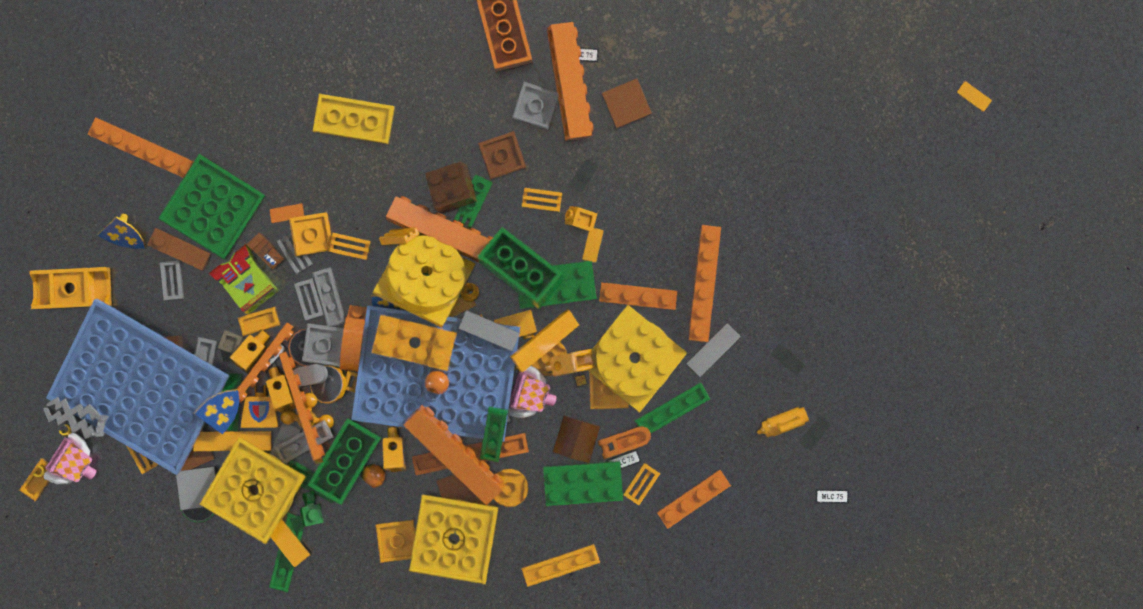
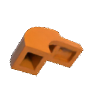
M349 306L342 338L341 370L358 372L367 307Z

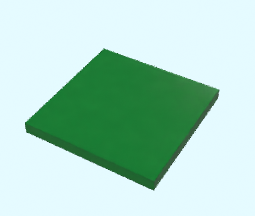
M199 154L158 219L222 259H225L265 194Z

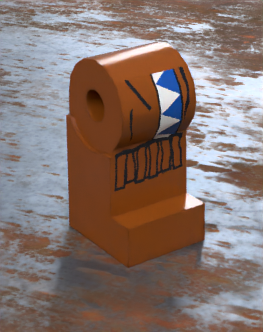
M258 233L246 244L272 269L284 260L283 256L262 233Z

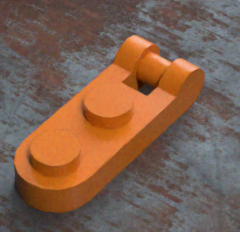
M640 426L598 440L597 442L602 448L603 459L646 445L651 439V433L646 427ZM612 442L615 449L610 450L608 443Z

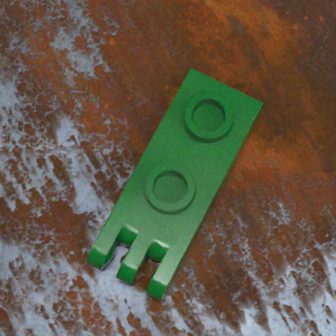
M475 174L472 185L477 202L460 207L454 220L459 221L460 216H462L461 223L463 226L467 219L470 220L467 228L471 229L493 182Z

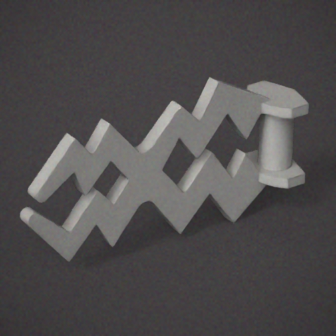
M59 397L47 403V406L55 404L56 410L63 407L65 414L62 415L58 411L52 415L48 407L44 408L48 422L56 419L59 426L65 421H69L72 433L82 429L85 439L92 436L100 437L105 434L103 431L109 416L100 415L91 404H88L84 409L81 404L70 409L66 398L60 402ZM78 412L79 417L83 418L89 413L92 421L98 419L96 431L93 424L88 427L86 419L77 423L74 415Z

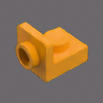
M570 206L565 214V225L592 232L597 213Z

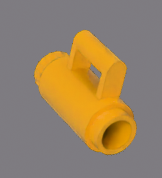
M796 407L770 417L761 423L762 427L760 430H757V434L775 437L801 427L809 421L804 407Z

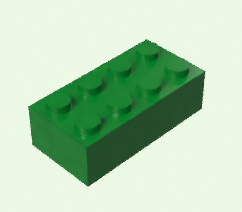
M503 227L477 256L481 265L538 309L563 281V273Z
M592 261L554 265L553 267L563 273V281L542 306L596 300ZM518 293L520 309L535 308L532 303Z
M347 418L323 458V463H320L308 486L342 505L382 437L354 420Z
M620 461L543 467L546 506L623 501Z

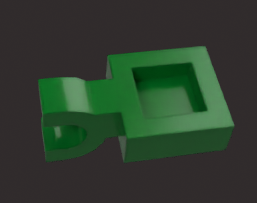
M314 492L303 493L302 498L305 507L300 508L303 527L324 523L320 504L314 505Z

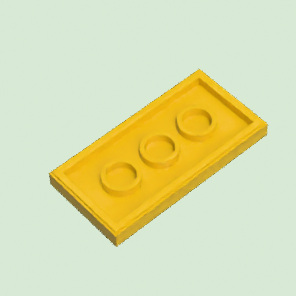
M319 94L313 132L389 144L395 107Z

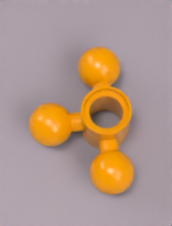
M313 393L305 394L307 402L304 403L306 410L310 409L313 417L311 425L314 426L325 420L329 429L332 428L334 420L330 415L325 414L317 418L315 413L312 412V408L317 404L316 396ZM287 409L281 413L280 419L282 423L290 425L296 421L302 427L299 415H295L292 410Z

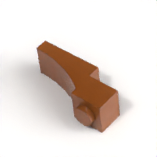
M155 228L147 244L204 271L211 256V253L158 228Z

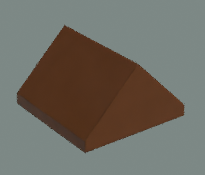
M564 415L553 452L589 463L600 426Z

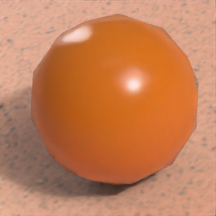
M432 371L425 378V387L431 393L443 394L449 387L448 377L441 371Z
M371 464L363 469L361 478L372 488H378L385 480V472L381 466Z

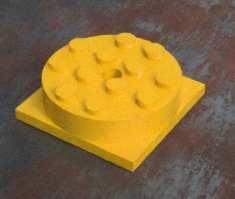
M418 235L408 243L399 244L393 251L385 271L373 290V294L442 328L476 263L460 256L455 248L436 240L434 237ZM428 271L430 276H424L422 273H427Z
M627 305L593 347L592 355L595 368L587 369V371L640 413L657 390L666 382L669 375L685 357L687 352L667 337L658 326L646 320L632 307ZM631 353H638V363L630 361L629 356Z
M239 437L199 505L267 544L278 523L289 511L294 496L306 476L284 464L276 456L262 451ZM253 485H257L259 489L258 493L260 494L253 495L251 493V487Z
M422 494L409 572L486 584L499 507L476 504L463 499H447ZM456 532L460 540L454 543L449 539V535Z

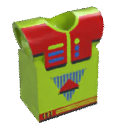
M246 244L233 254L229 262L220 264L208 273L223 285L243 313L246 314L252 313L279 291L256 263L250 248Z

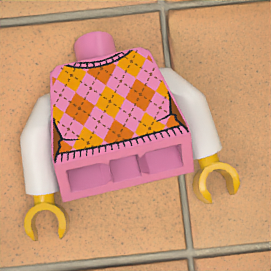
M530 366L524 372L518 371L511 392L509 416L526 418L535 415L537 411L542 412L545 404L549 406L555 404L556 396L549 394L550 386L546 384V378L537 368Z
M64 424L68 428V432L62 433L59 430V433L65 438L46 468L44 466H36L42 470V473L40 475L33 473L35 477H44L45 480L57 485L70 484L73 481L79 482L82 476L91 480L96 470L89 466L92 458L89 456L90 450L88 445L76 432L72 433L69 425Z

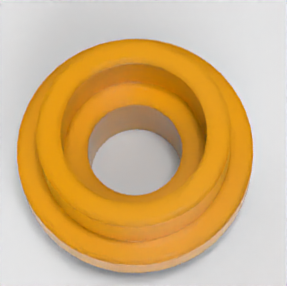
M466 283L460 295L467 302L474 301L479 296V288L473 283Z

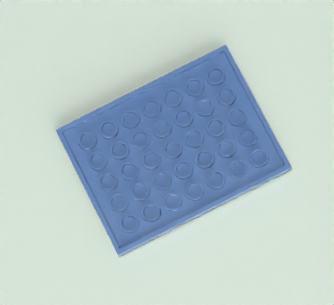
M94 299L46 398L52 401L59 397L60 402L66 398L70 409L79 404L84 409L88 404H91L100 415L109 416L103 432L178 475L205 424V421L195 415L194 412L207 399L221 393L229 375L101 300ZM89 413L81 418L82 420L86 419V422L93 424L94 427L97 426L98 419L92 421Z
M367 305L351 420L406 428L404 426L406 419L423 405L425 408L429 407L439 421L445 422L452 434L483 439L488 408L495 407L508 410L509 412L515 364L510 356L517 351L519 337L513 351L459 329L462 318L448 317L441 328L405 310ZM380 315L457 332L449 370L445 371L428 367L427 365L372 353ZM500 324L520 333V327ZM412 337L410 339L411 347L418 348L420 346L419 338ZM441 371L447 375L449 387L445 393L434 394L426 389L425 378L429 373ZM507 414L506 425H505V430H504L503 442L505 441V434H506L508 414Z

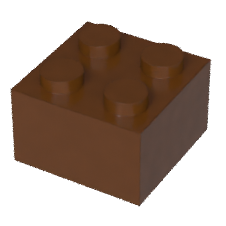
M460 161L425 173L433 206L438 212L444 213L477 202L468 166Z

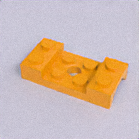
M110 267L30 271V277L33 282L31 309L91 307L94 299H99L112 306ZM68 283H72L75 287L71 294L65 291V286Z
M380 315L372 353L448 371L457 332ZM412 337L419 338L420 346L418 348L411 347L410 339Z

